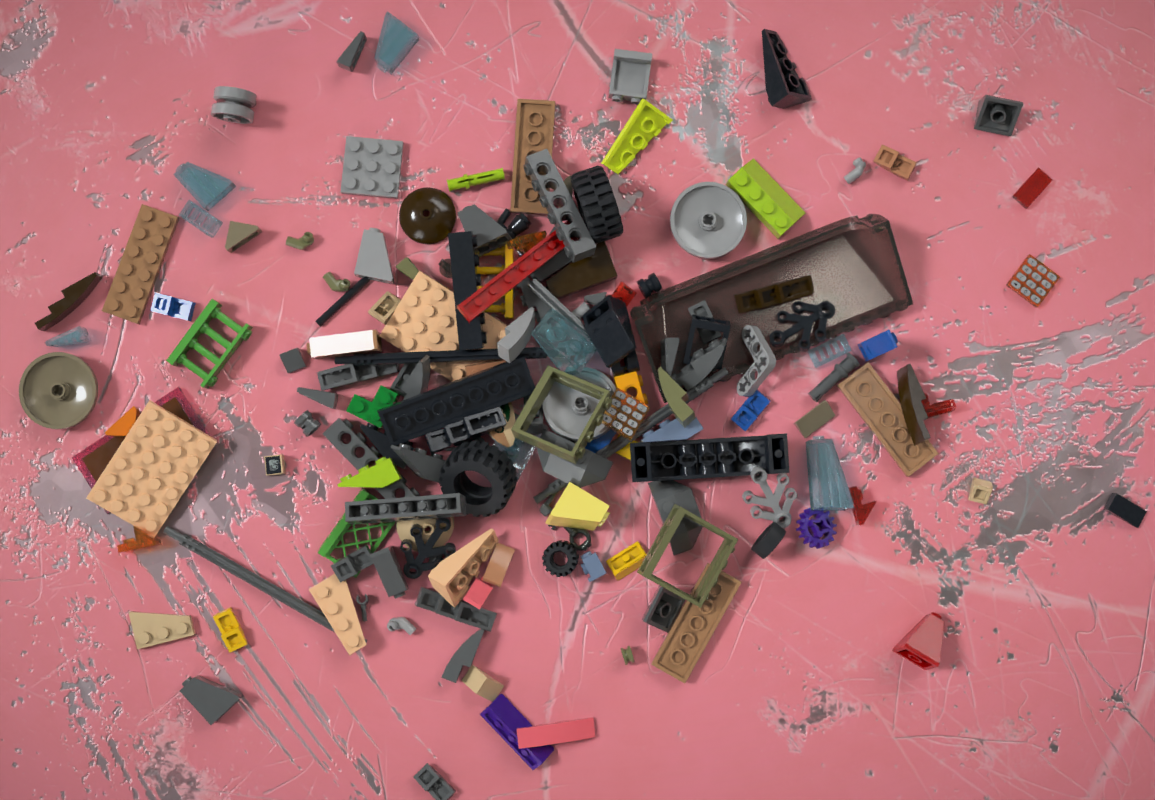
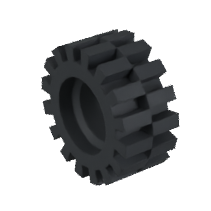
M562 540L550 544L542 556V560H544L543 566H546L545 570L547 572L550 571L552 576L555 574L556 577H564L570 574L579 562V554L576 553L577 549L573 548L574 545L572 543L568 544V541L562 542ZM561 551L567 555L568 561L566 565L559 566L554 562V554Z

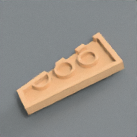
M333 574L309 589L349 656L365 647L366 642L346 580L340 582L336 574Z

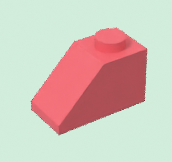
M483 576L481 579L478 577L475 579L463 598L464 601L479 610L493 589L491 583L482 580Z

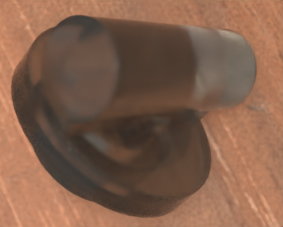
M442 259L438 264L440 273L446 278H452L451 260Z

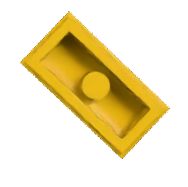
M637 541L606 560V563L617 581L637 570L647 554Z

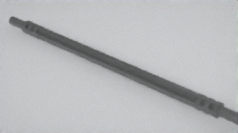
M722 368L709 378L707 376L696 386L686 391L689 400L685 403L688 404L712 388L715 382L729 374L726 368ZM665 405L640 422L636 428H631L633 430L631 436L624 433L596 452V454L607 459L673 414L669 405ZM556 479L548 485V488L533 498L538 504L551 494L555 495L561 491L568 483Z
M168 526L164 529L163 533L179 541L180 545L335 633L320 610L186 534L182 535Z

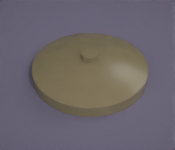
M64 352L48 353L35 359L25 369L19 384V399L27 416L35 423L50 429H67L80 424L91 414L98 398V383L91 367L81 358Z

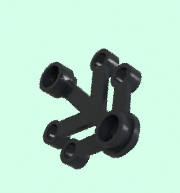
M796 301L793 304V311L797 314L781 310L777 313V320L782 324L787 321L798 323L783 332L775 330L770 334V344L774 347H781L786 339L804 329L802 339L799 341V349L806 352L810 349L809 340L813 323L819 319V328L815 331V339L818 342L826 340L825 330L827 321L835 315V306L829 301H822L818 305ZM800 305L802 308L797 309L796 306ZM804 311L813 312L810 316L799 315ZM785 315L786 318L781 319L780 316ZM819 333L824 334L823 337H818L817 335ZM775 339L781 340L780 342H774ZM806 343L808 346L802 347L801 344Z
M450 517L436 518V528L425 544L421 525L414 524L411 526L410 533L415 538L419 554L414 559L412 542L408 539H404L400 545V549L405 553L407 561L403 571L408 578L416 579L421 576L423 571L432 570L437 566L438 562L444 560L443 558H437L435 561L423 563L425 558L441 554L450 556L456 552V546L453 543H446L444 546L433 548L441 534L450 529ZM440 523H446L447 525L442 527ZM413 529H419L420 532L415 533ZM408 544L410 547L404 548L403 545ZM448 547L453 548L452 551H447L446 549ZM415 568L417 571L411 572L410 569Z

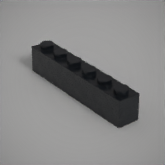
M473 231L448 233L459 350L484 348V344L487 343V334L483 332L482 324H485V314L481 313L469 323L457 309L460 303L479 290L478 286L482 285L481 274H477L476 267L480 266L479 255H475V247L478 246L477 235H473Z

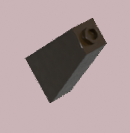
M605 241L596 244L594 255L570 263L547 280V287L545 288L559 300L616 279L618 275Z

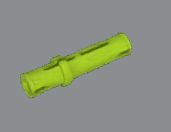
M503 168L468 176L464 174L463 177L450 180L447 179V184L450 192L452 190L470 189L471 186L505 180Z

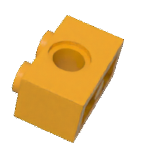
M636 371L614 377L617 391H621L626 394L628 388H634L637 391V396L633 398L637 401L636 405L632 406L626 402L628 398L626 394L624 400L619 398L621 408L623 405H627L632 409L631 413H633L634 411H640L637 409L639 403L644 406L648 404L646 393L642 394L641 386H644L642 377L637 375Z

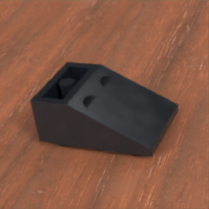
M608 295L583 315L586 331L607 368L612 367L637 348L624 301Z

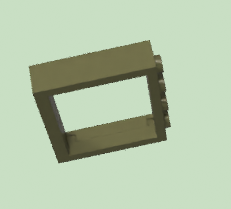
M548 365L511 429L514 438L576 464L578 459L584 456L585 447L588 442L592 441L596 427L601 425L604 412L611 407L612 398L610 391ZM555 381L600 400L572 451H568L526 432Z
M674 504L637 573L701 608L705 599L708 600L711 588L717 584L721 570H724L727 566V559L735 551L734 546L738 539ZM684 516L724 538L693 596L652 574Z

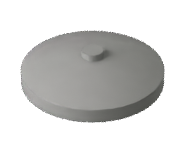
M701 182L685 189L674 202L670 215L671 231L678 245L687 253L704 259L718 258L731 252L743 238L747 225V214L740 197L729 187L716 182Z
M574 367L563 371L609 390L611 398L619 401V398L615 395L617 392L615 385L602 372L588 367ZM555 381L542 403L544 417L556 434L567 440L577 442L600 400ZM611 404V407L617 411L615 415H611L607 411L604 412V414L612 418V421L607 423L603 420L601 425L596 427L592 440L603 436L612 428V422L617 419V414L619 413L618 407Z

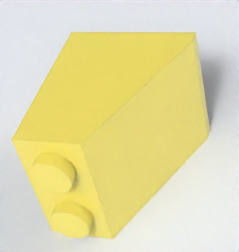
M569 482L545 523L554 526L594 531L597 526L601 527L610 513L607 512L609 505Z

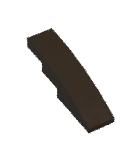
M94 272L61 290L65 298L48 306L51 314L35 322L38 330L45 332L73 312L102 279L101 274Z
M806 275L735 294L734 297L738 313H744L814 294L815 290L811 275Z
M907 364L897 371L898 391L906 426L915 446L931 437L923 422L928 419L921 402L926 397L911 364Z

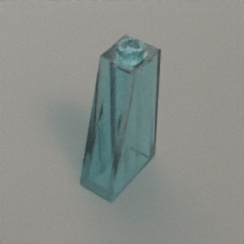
M814 436L812 440L805 442L811 510L845 511L854 508L833 440L824 439V436Z

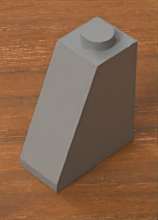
M364 229L354 271L355 276L359 278L369 277L368 279L394 285L385 236L383 233H380L381 230Z

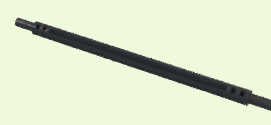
M528 347L524 348L517 357L523 355L525 359L547 358V356H566V348ZM498 349L354 354V356L335 357V364H354V366L418 363L426 355L430 356V363L504 359L499 357Z

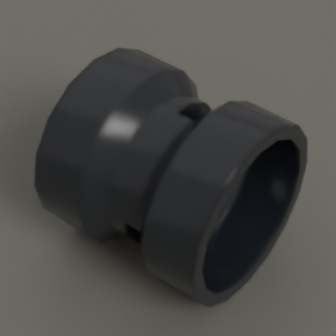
M655 273L648 275V279L637 281L638 287L645 298L649 297L653 290L655 292L662 290V286Z

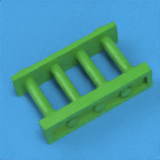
M214 299L210 300L166 360L173 366L177 367L182 364L204 380L200 386L206 389L214 386L218 380L217 375L243 340L246 341L251 336V329L253 328L247 323L244 327H241L223 314L220 309L222 305ZM212 318L219 319L238 333L232 343L210 328L209 323ZM201 333L207 334L227 349L221 358L198 343L197 339ZM190 349H195L215 364L209 374L187 359L186 354Z

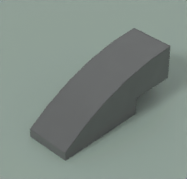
M426 355L418 362L401 388L407 393L403 400L427 392L430 380V356Z
M479 629L459 647L447 664L441 678L456 683L463 665L471 667L485 630Z

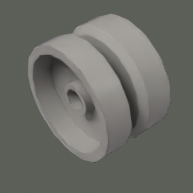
M215 87L213 98L217 103L212 105V117L232 123H253L254 111L250 108L256 105L257 95L255 93L236 87Z

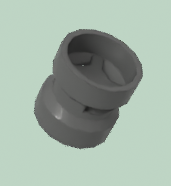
M308 410L301 414L294 422L297 427L303 429L306 437L312 435L321 426L318 420L312 418V414Z

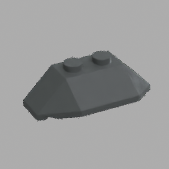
M546 429L543 430L540 437L568 451H572L575 443ZM537 448L544 472L566 483L571 482L579 488L605 480L614 463L585 449L584 456L574 464Z
M674 480L648 483L662 524H664L674 504L702 518L691 488ZM684 516L669 542L673 555L691 550L703 526Z

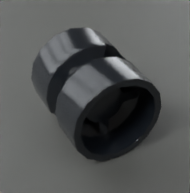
M633 350L624 357L625 366L621 367L620 362H617L611 367L614 377L624 375L625 371L629 373L640 371L636 351Z

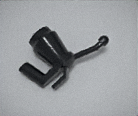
M506 208L497 220V223L505 228L512 237L516 252L521 257L524 255V252L519 250L515 239L516 236L529 229L532 223L523 213L515 216L507 228L504 223L511 215V212Z

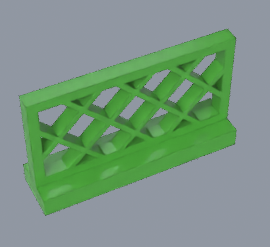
M362 487L353 501L377 500L378 498ZM344 513L318 549V554L335 563L340 560L330 555L335 548L343 547L345 557L346 546L356 545L358 550V544L370 542V551L374 553L396 521L380 522V524L370 526L367 523V526L355 528L354 524L353 529H349L351 524L345 522ZM381 526V536L371 539L369 528ZM367 529L369 539L358 541L356 531ZM354 531L356 542L344 544V534ZM361 571L355 574L354 577L356 578Z

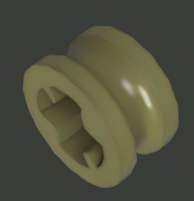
M627 646V649L620 648L625 665H628V662L634 663L630 646Z

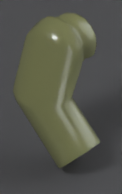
M306 232L299 239L288 236L286 245L304 250L313 244V234Z
M331 272L323 276L333 291L345 292L350 288V281L348 279L336 280Z

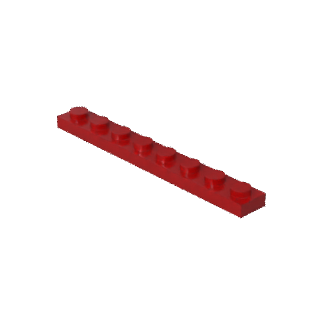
M566 221L564 224L569 225L571 223ZM556 230L457 306V309L469 323L564 249L565 245L563 241H559ZM571 237V239L574 241L577 237Z

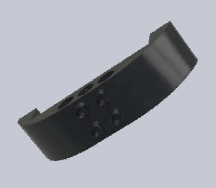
M787 433L764 436L630 443L632 482L747 476L757 466L763 467L767 474L790 473Z

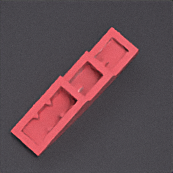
M593 717L517 728L519 749L595 737Z

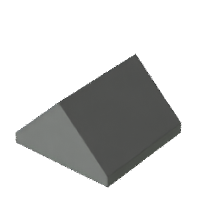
M985 95L978 102L974 129L1011 136L1023 107V102Z
M659 585L642 618L643 622L668 633L685 599Z

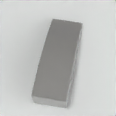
M530 307L505 328L506 336L497 342L499 357L508 363H511L522 352L531 338L535 326L533 307Z

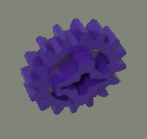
M817 506L805 509L804 513L799 514L801 519L796 521L800 525V527L796 528V531H801L798 537L804 538L803 543H809L810 548L816 547V549L828 546L829 542L834 541L832 536L837 534L833 530L837 524H832L835 518L829 517L830 512H824L823 507L817 508Z

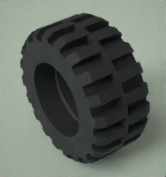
M595 166L574 173L570 179L581 217L594 243L597 244L621 236L623 233L621 216L604 168Z
M464 442L460 446L455 447L443 464L439 474V484L442 486V493H461L464 495L466 515L470 513L474 517H480V515L487 517L491 514H497L506 506L517 484L516 468L513 467L512 460L507 458V454L504 451L498 450L499 447L491 446L488 442ZM465 471H475L482 474L489 480L492 487H482L473 483L467 477Z

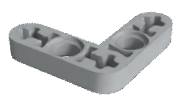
M746 325L742 330V339L751 353L754 363L737 383V393L740 396L750 397L774 369L776 358L757 326ZM760 343V351L758 352L757 347ZM756 371L758 372L757 379H755V372H756Z

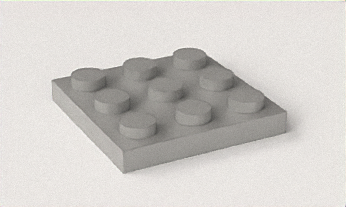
M346 136L341 193L398 199L404 142Z

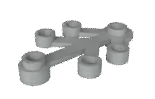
M760 466L754 467L751 470L750 476L755 483L760 485L766 498L756 496L752 491H745L742 494V498L746 504L754 503L771 507L774 513L762 511L760 506L755 505L750 509L752 517L755 519L771 520L782 528L788 527L792 519L789 511L793 500L797 498L795 489L787 488L784 492L786 500L782 508H780L779 501L785 486L789 483L788 475L786 473H779L777 475L778 484L773 494L766 481L767 473L765 469ZM786 477L784 481H780L781 478ZM794 492L792 496H788V494Z

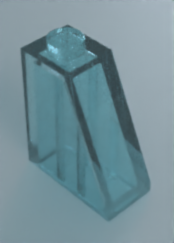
M388 11L384 17L374 59L379 70L383 73L387 71L392 75L419 41L417 33Z
M189 162L179 165L173 174L207 211L213 208L236 187L230 179Z

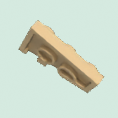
M129 611L137 649L195 635L191 615Z

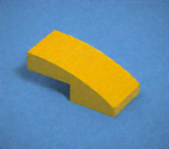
M231 607L213 615V619L221 632V638L230 653L248 644Z

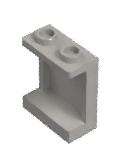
M622 49L614 50L608 98H612V101L615 102L627 100L636 105L640 103L641 99H647L652 53Z

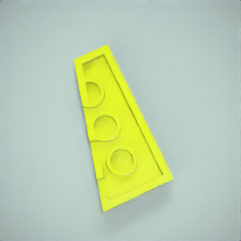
M641 99L601 164L614 173L619 174L635 158V155L640 150H643L648 145L647 143L654 136L656 137L661 132V129L666 124L669 125L673 119L645 99Z

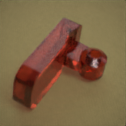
M924 393L926 399L921 401L928 418L950 413L956 409L954 399L930 405L928 395Z

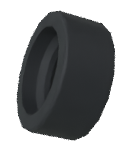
M776 522L771 523L755 541L751 550L762 559L766 558L783 539L786 531Z

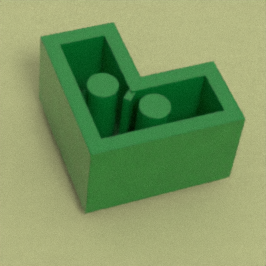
M380 385L372 402L354 394L346 411L383 429L384 427L377 410L397 403L400 395Z

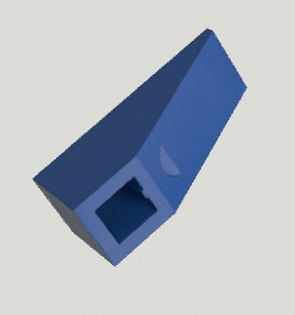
M887 330L858 344V347L866 362L897 348L896 343H898V340L893 332L891 333L890 330Z

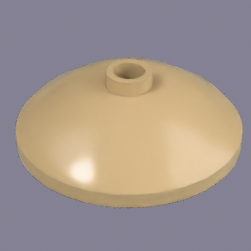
M450 517V529L441 534L433 548L443 546L450 539L454 529V517ZM436 518L397 521L396 529L400 540H410L412 542V550L418 552L415 538L410 533L411 526L414 524L421 525L425 544L436 528ZM440 523L442 527L447 525L446 523ZM430 526L431 529L429 531H425V527ZM413 529V532L418 533L420 530Z

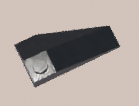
M763 29L765 86L771 106L784 109L812 100L803 77L799 78L795 71L797 66L787 58L786 54L788 51L777 32Z

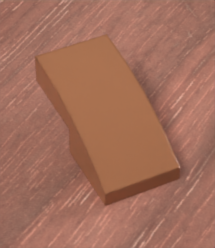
M881 145L873 160L880 167L907 181L917 165V162L899 155L898 151L885 145Z
M497 543L482 580L501 587L515 549Z

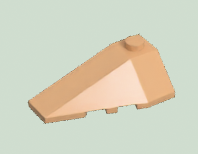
M492 528L442 560L428 575L433 588L453 607H456L470 589L468 585L474 576L477 578L480 573L478 570L481 563L488 560L499 540L495 531Z

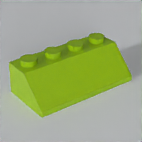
M754 158L741 167L726 183V186L740 197L746 207L777 239L805 214L802 208Z

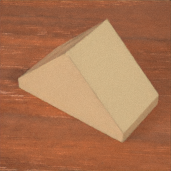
M387 291L371 307L368 313L386 325L401 300Z
M473 664L462 679V682L473 692L492 702L504 687L500 682Z

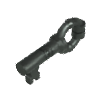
M548 525L549 527L552 526V530L556 528L554 525ZM564 527L569 533L570 544L574 545V549L586 551L592 545L591 536L585 529ZM578 533L586 536V540L580 546L574 542V537Z

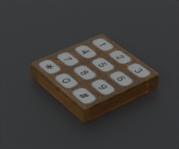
M1029 254L1007 282L1006 286L1037 308L1060 276Z
M617 387L611 397V407L603 414L602 424L631 441L650 407Z

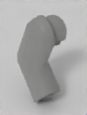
M860 157L853 161V165L856 168L844 176L848 184L859 178L866 167L865 161L863 162Z
M405 617L392 618L387 624L389 631L404 629L409 635L417 629Z

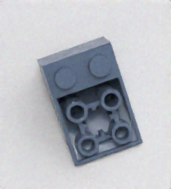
M697 417L685 428L677 419L673 421L667 419L658 425L660 429L655 432L651 429L641 435L643 439L640 442L682 441L703 430V427Z

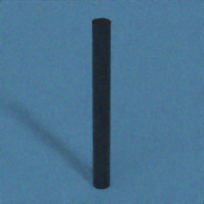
M369 277L361 278L315 322L321 327L370 281Z

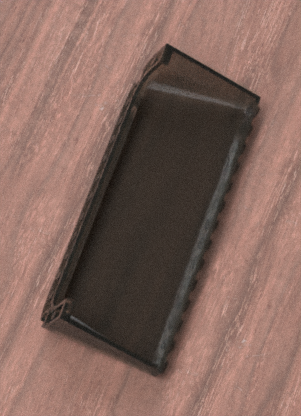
M867 214L863 218H858V215L835 221L661 290L641 300V305L633 307L630 315L664 403H667L658 374V368L661 367L660 341L665 338H680L672 374H679L687 366L686 363H683V356L691 322L688 308L704 300L713 318L730 321L731 325L722 368L725 367L729 374L717 382L728 381L737 374H745L754 363V359L742 339V330L746 325L757 326L760 329L776 360L784 358L787 354L801 351L799 349V341L802 339L804 329L786 339L781 347H774L770 344V334L773 331L779 330L783 332L798 323L787 321L782 324L777 320V313L781 310L797 314L793 311V304L796 301L818 305L822 301H829L835 306V315L827 321L826 339H833L842 332L853 331L857 326L868 325L877 318L888 317L892 312L906 310L908 306L913 305V301L889 220L879 214ZM811 275L815 290L814 294L738 313L735 294ZM798 305L796 308L801 309L802 306ZM804 311L799 315L810 316L813 312ZM781 315L780 318L784 319L786 318V316ZM820 319L813 323L809 340L810 346L820 343L815 339V331L819 328ZM695 329L690 353L692 357L697 350L701 348L704 350L711 343L709 342L704 345L697 329ZM720 332L721 337L717 338L719 341L722 339L723 332ZM819 333L817 336L823 337L824 334ZM775 339V340H774V342H780V341H781L780 339ZM760 343L757 347L758 352L760 351ZM803 343V344H801V346H802V347H807L808 344ZM717 369L716 371H711V372L707 375L708 378H709L710 376H712L713 374H715L716 372H718L719 369ZM684 385L680 386L685 392L687 391Z

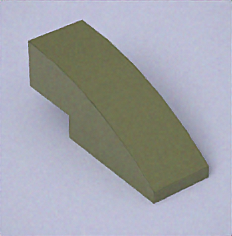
M660 367L658 368V374L665 399L676 419L685 428L696 418L694 411L685 403L689 400L688 395Z

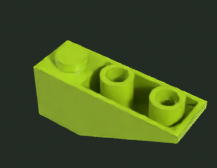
M385 456L375 461L376 465L370 468L367 465L359 469V474L353 477L349 474L341 478V483L337 485L338 487L385 488L401 480L402 477L393 459H387Z

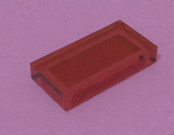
M1038 167L1012 197L1027 209L1051 183L1052 179Z

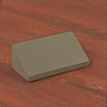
M823 400L793 424L803 437L807 438L836 415L828 402Z

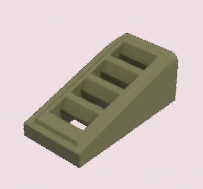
M407 257L396 265L400 272L414 280L419 272Z

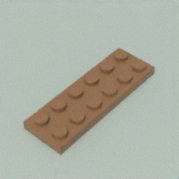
M517 99L511 213L548 215V211L542 207L538 191H534L531 183L532 179L530 175H526L523 165L525 164L526 156L544 149H548L552 157L555 101ZM538 172L540 175H546L544 172Z
M143 204L141 205L104 303L103 312L140 325L179 217Z
M869 362L837 385L906 477H909L939 454L929 440L914 446L906 426L901 404Z
M709 563L706 564L703 572L701 573L694 588L692 589L690 593L691 596L694 595L702 578L704 577L707 569L709 568ZM721 571L717 584L711 588L708 600L705 599L701 608L686 600L651 665L686 683L742 582Z

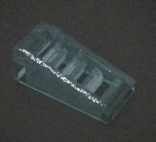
M188 200L179 214L180 217L211 238L215 236L223 224L222 221L191 200ZM195 208V210H194V212L192 213V215L190 216V218L187 217V216L190 214V212L192 211V209ZM206 216H207L208 218L206 219V221L204 222V224L201 226L202 222L204 221V219H205Z
M78 326L47 340L45 344L49 347H60L91 341V338L86 328Z
M841 334L807 352L814 367L817 368L852 350L845 335ZM836 341H840L844 349L843 351L840 350ZM830 344L833 345L837 354H833L829 346ZM825 347L829 358H826L822 348ZM817 350L823 360L821 362H819L815 354V351Z

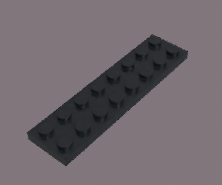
M522 355L515 358L511 363L506 361L377 410L390 445L396 446L441 429L446 425L462 421L465 417L491 410L531 395L535 385L526 360Z

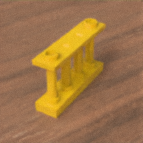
M513 241L505 244L502 248H497L485 254L502 255V257H505V265H502V267H477V274H499L514 262ZM514 288L505 294V303L491 305L485 312H502V314H505L506 319H514Z

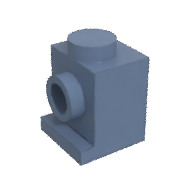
M588 551L580 556L583 561L581 567L585 575L590 574V577H588L589 582L606 574L596 552L591 553V551Z

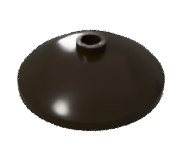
M425 187L411 192L404 199L399 211V221L405 234L413 241L421 244H435L444 240L448 233L452 232L456 222V210L447 194L435 188ZM426 210L430 212V215L427 217L423 216V212Z

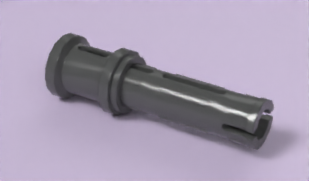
M847 353V357L841 363L836 364L834 370L808 393L815 402L826 394L842 378H847L851 370L856 366H860V363L853 355Z

